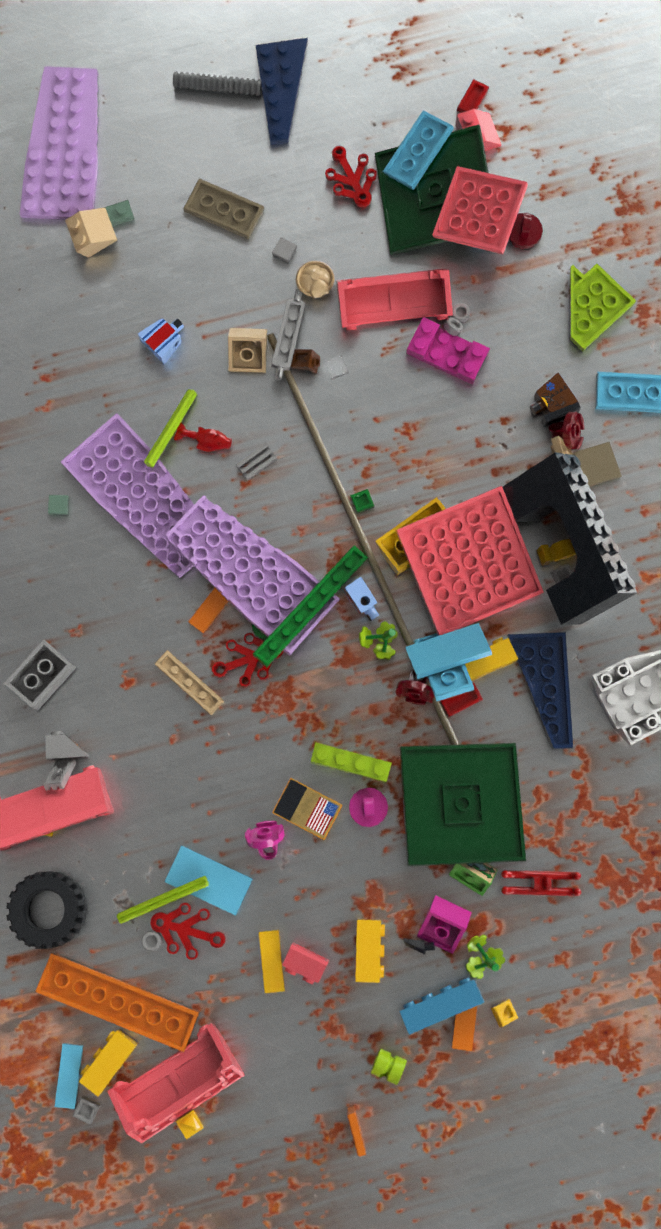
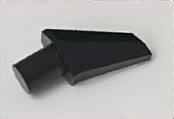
M403 938L406 946L422 954H426V951L435 950L434 942L424 943V940Z

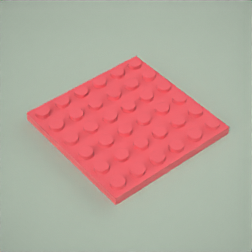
M502 486L395 530L438 636L466 627L544 593Z

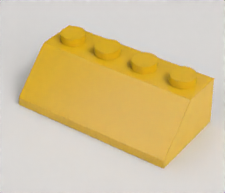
M437 497L375 541L386 562L397 576L410 568V565L395 530L446 509Z

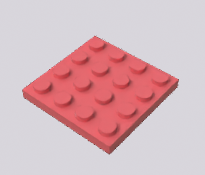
M457 166L433 231V237L503 254L528 186L527 182Z

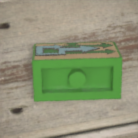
M488 863L455 864L449 876L483 896L498 870Z

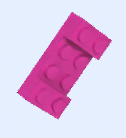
M423 317L407 347L406 354L473 385L484 360L489 354L490 348L474 340L471 343L459 336L451 335L446 330L439 328V324Z

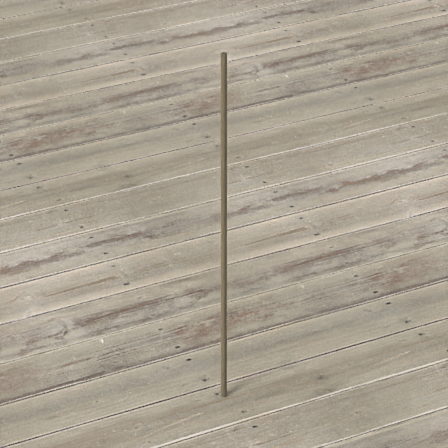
M274 333L267 335V338L275 352L277 340ZM285 370L283 373L364 553L368 557L369 564L406 646L413 645V640L291 371ZM434 696L433 706L451 745H460L441 702H436Z

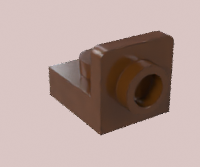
M295 349L290 368L317 373L320 366V356L312 349Z

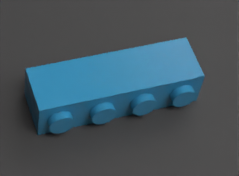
M469 977L458 982L460 986L452 989L451 985L440 989L441 994L433 996L430 993L421 997L422 1002L415 1004L412 1001L403 1005L404 1009L400 1011L408 1034L410 1035L485 1003L476 980H470Z

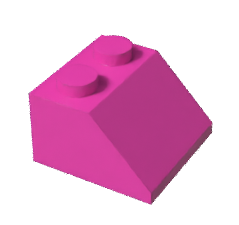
M435 895L416 937L427 942H434L435 946L453 954L467 929L472 912Z

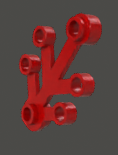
M336 146L332 150V158L335 162L341 164L346 176L336 173L333 168L326 170L325 177L328 181L340 182L333 186V193L336 196L354 199V203L358 207H367L372 201L369 191L373 181L376 179V170L370 168L366 171V181L363 188H361L359 181L365 166L369 163L368 155L362 153L358 156V165L354 173L346 159V149L342 146ZM365 158L366 161L362 162L360 159ZM372 173L374 176L370 177L368 174ZM341 183L352 186L354 191L344 189Z
M246 633L244 635V641L247 645L255 644L260 646L264 642V640L255 637L253 633ZM247 636H252L253 640L247 642L246 638ZM228 640L226 642L228 651H236L245 656L226 664L221 661L216 662L212 666V672L216 677L222 678L227 675L228 671L248 664L244 674L239 679L242 687H248L251 684L250 678L258 663V660L252 655L255 651L237 644L235 640ZM231 642L235 643V647L233 649L228 648V645ZM282 651L277 656V658L281 657L284 651ZM272 663L267 668L263 665L258 670L257 676L260 680H266L269 677L268 671ZM219 667L224 668V671L221 674L217 673V669ZM261 671L267 673L265 677H260L259 674ZM248 678L249 682L242 684V679Z
M182 903L179 908L168 914L163 912L154 914L150 921L151 927L154 931L161 932L167 943V951L170 954L177 953L180 947L177 942H174L169 930L177 932L186 949V957L189 960H194L198 957V950L193 947L188 935L209 941L214 948H220L226 942L225 935L220 931L211 934L191 927L200 921L209 919L210 911L206 908L200 909L198 914L181 923H175L172 920L182 914H189L191 912V905L189 903ZM183 905L189 907L188 912L184 913L182 911ZM202 911H206L208 913V916L206 918L201 917L200 914ZM159 918L164 921L162 926L157 925ZM215 936H219L221 938L219 944H216L213 939ZM171 944L176 945V951L172 952L170 950ZM190 950H194L196 952L195 957L189 956Z

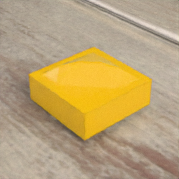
M510 999L491 1008L499 1027H504L518 1018Z
M194 1109L176 1120L186 1140L204 1128Z

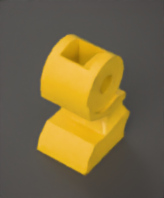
M570 539L558 541L550 547L547 544L541 545L536 550L541 566L549 565L551 562H558L561 559H566L576 554Z

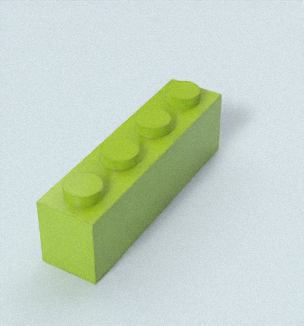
M317 742L311 757V763L383 783H387L392 764L391 762Z

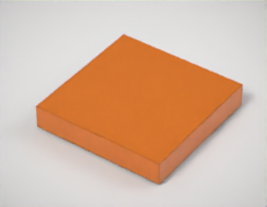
M352 1106L347 1109V1117L357 1155L361 1157L366 1155V1147L356 1108Z

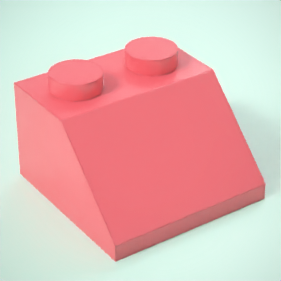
M472 109L457 114L455 125L457 130L480 124L485 151L501 146L489 113Z
M293 942L282 966L286 967L284 971L294 976L298 973L304 976L302 980L313 985L314 982L319 983L329 960Z

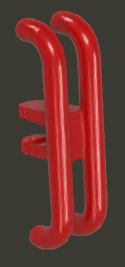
M504 870L501 872L503 878L531 879V887H502L501 892L505 895H581L579 888L551 887V879L579 880L581 878L579 872Z

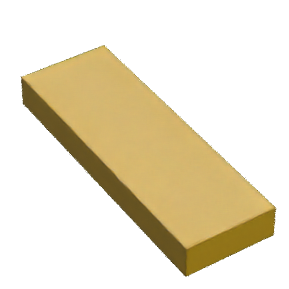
M279 930L259 932L265 993L285 991Z

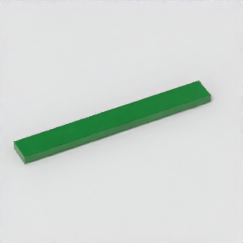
M353 545L252 655L267 668L361 567L368 557Z

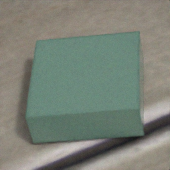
M49 495L48 514L68 515L69 496Z

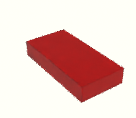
M473 79L457 107V112L463 113L472 109L478 110L489 90V86Z
M473 683L474 690L440 700L448 718L483 700L475 683Z

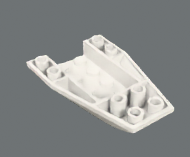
M661 650L625 658L592 675L596 695L615 730L629 745L661 730Z

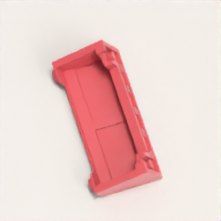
M445 268L336 280L342 328L346 327V330H355L361 324L423 317H437V320H446L448 316L453 315L449 270Z
M94 765L83 768V772L69 777L64 789H60L58 786L57 790H53L52 787L50 790H45L43 785L2 800L0 797V851L11 849V845L17 846L22 842L89 819L98 818L97 816H107L114 813L101 769L95 768Z
M212 1023L204 1025L199 1029L198 1039L187 1045L184 1052L178 1051L131 1083L119 1081L113 1085V1088L107 1091L127 1135L142 1144L245 1076L221 1033Z

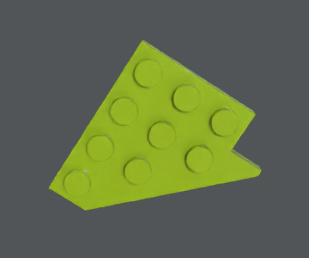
M595 264L585 275L574 265L570 267V340L581 351L587 349L636 302L598 264Z

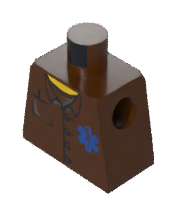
M558 372L536 391L534 395L536 402L530 405L529 408L533 415H537L542 411L546 415L574 404L578 400Z

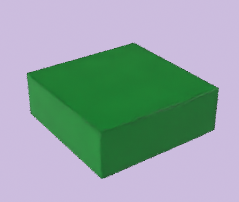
M368 489L350 495L357 514L375 507Z

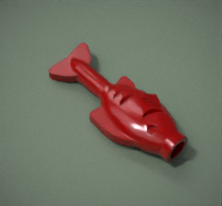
M182 423L178 426L174 437L176 441L184 437L196 439L198 441L196 448L204 452L230 449L232 444V438H228L219 430L198 427V432L187 430Z

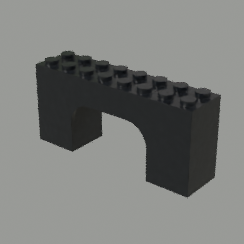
M555 452L504 485L503 490L516 521L538 522L554 511L558 512L576 552L577 563L570 576L546 589V592L561 625H581L637 594V591L635 589V582L627 571V564L620 556V549L611 536L612 531L606 525L603 518L604 513L598 507L596 496L588 485V478L580 467V460L575 455Z

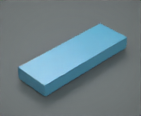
M62 1044L55 1107L76 1108L84 1045Z

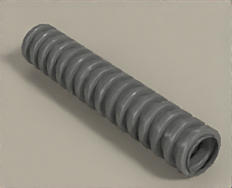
M175 71L173 74L174 88L179 87L182 89L185 87V89L190 88L191 90L196 88V90L201 89L202 91L207 89V91L212 90L213 92L218 90V92L223 91L224 93L229 91L231 94L232 92L235 94L240 92L241 95L243 93L246 95L251 93L252 96L254 94L257 96L261 94L262 82L260 79L257 81L255 79L250 80L249 78L244 80L243 77L241 79L238 77L233 79L232 76L230 78L224 76L223 78L221 75L219 77L213 75L212 77L210 74L208 76L205 74L200 75L199 73L196 75L194 73L189 74L188 72L184 74L183 72L178 73V71Z

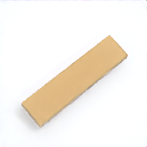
M168 650L156 661L155 665L210 715L224 702Z

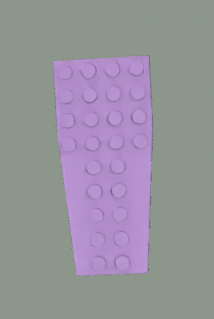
M44 67L25 162L20 207L21 218L66 220L79 211L94 209L98 173L97 69Z
M116 413L66 456L61 463L102 508L175 575L181 578L193 565L166 539V534L194 504L159 459L154 467H148L144 463L151 449Z
M202 496L166 534V539L249 622L267 637L320 582L278 548L275 549L263 537L260 538L253 533L252 529L239 523L234 516L228 515L220 506L214 505L207 500L206 496ZM334 595L283 651L290 656L340 598Z

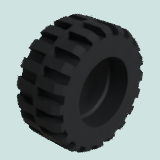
M46 871L28 875L22 882H18L15 886V891H11L9 895L11 900L6 906V909H9V915H6L7 921L11 922V926H9L11 932L17 934L15 937L19 941H24V945L33 946L35 949H51L71 941L74 935L80 932L82 929L81 925L86 919L84 913L87 911V905L84 904L85 895L81 893L79 884L73 882L74 879L60 872ZM42 891L57 893L64 903L62 921L51 929L39 928L34 924L30 916L31 902L35 895Z

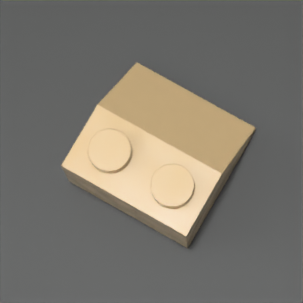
M105 208L79 211L65 220L75 250L83 256L89 258L117 241Z
M230 328L228 335L229 371L266 373L267 329Z

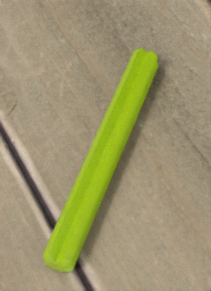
M193 389L186 391L145 458L144 463L148 467L155 466L197 397V393Z
M202 876L119 912L116 915L117 919L122 924L203 889L209 885L206 876Z

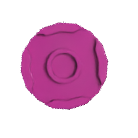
M364 788L352 796L349 811L356 823L364 827H373L380 824L386 817L388 803L382 792L375 788Z
M276 821L256 823V828L252 830L248 828L245 832L247 845L258 849L260 856L266 860H271L276 856L277 844L285 836L283 825H277ZM272 847L274 851L267 853L263 849Z

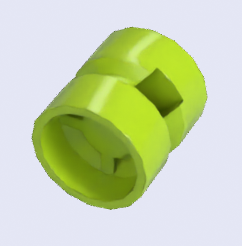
M380 1048L370 1073L379 1078L385 1076L386 1081L397 1085L407 1060L397 1055L392 1057L390 1052Z

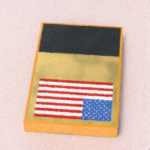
M290 778L272 813L325 840L343 805Z

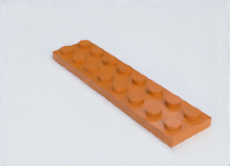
M54 953L50 954L35 991L182 1052L186 1049L200 1013Z

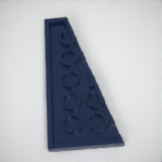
M308 37L255 45L271 145L289 143Z
M566 632L508 634L507 637L518 657L517 662L552 749H572L573 735Z

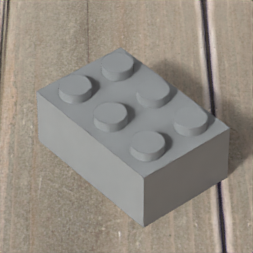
M43 639L4 684L31 708L38 711L76 667Z

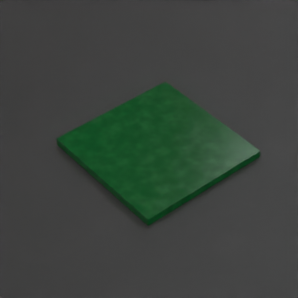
M480 124L451 132L414 190L383 173L398 147L375 153L391 255L446 242V240L434 238L432 234L457 166L489 173Z
M516 743L401 746L399 748L407 866L526 861Z

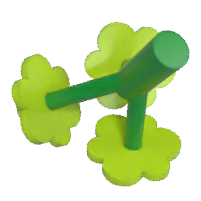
M386 621L382 622L380 627L376 629L378 635H371L370 629L368 630L366 626L362 627L359 633V641L362 647L368 649L372 645L373 639H378L379 642H384L383 644H377L376 648L373 649V653L376 654L378 659L389 660L391 656L395 655V650L390 645H387L398 636L394 624H389Z
M486 935L474 936L467 943L468 951H480L484 961L482 963L481 958L478 956L468 959L469 962L466 964V970L472 978H483L485 967L497 972L502 964L505 963V958L502 957V949L496 948L494 950V948L490 947L487 952L484 951L482 946L487 943Z

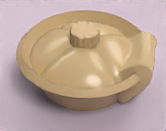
M310 261L303 264L297 271L296 284L303 294L313 299L320 298L325 294H329L333 287L334 273L326 263Z

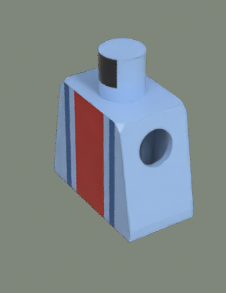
M162 318L139 332L138 336L140 341L165 364L182 343L178 332L184 328V325L179 319H176L169 325Z
M362 577L342 589L358 614L364 612L369 621L379 616L374 607L377 601ZM361 598H365V599H366V601H367V604H366V605H362V604H361V602H360Z

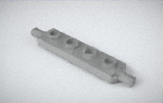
M299 289L295 290L294 299H287L271 367L276 368L274 376L276 380L277 378L278 380L282 379L283 371H290L306 304L301 301L303 294L301 291L298 296Z

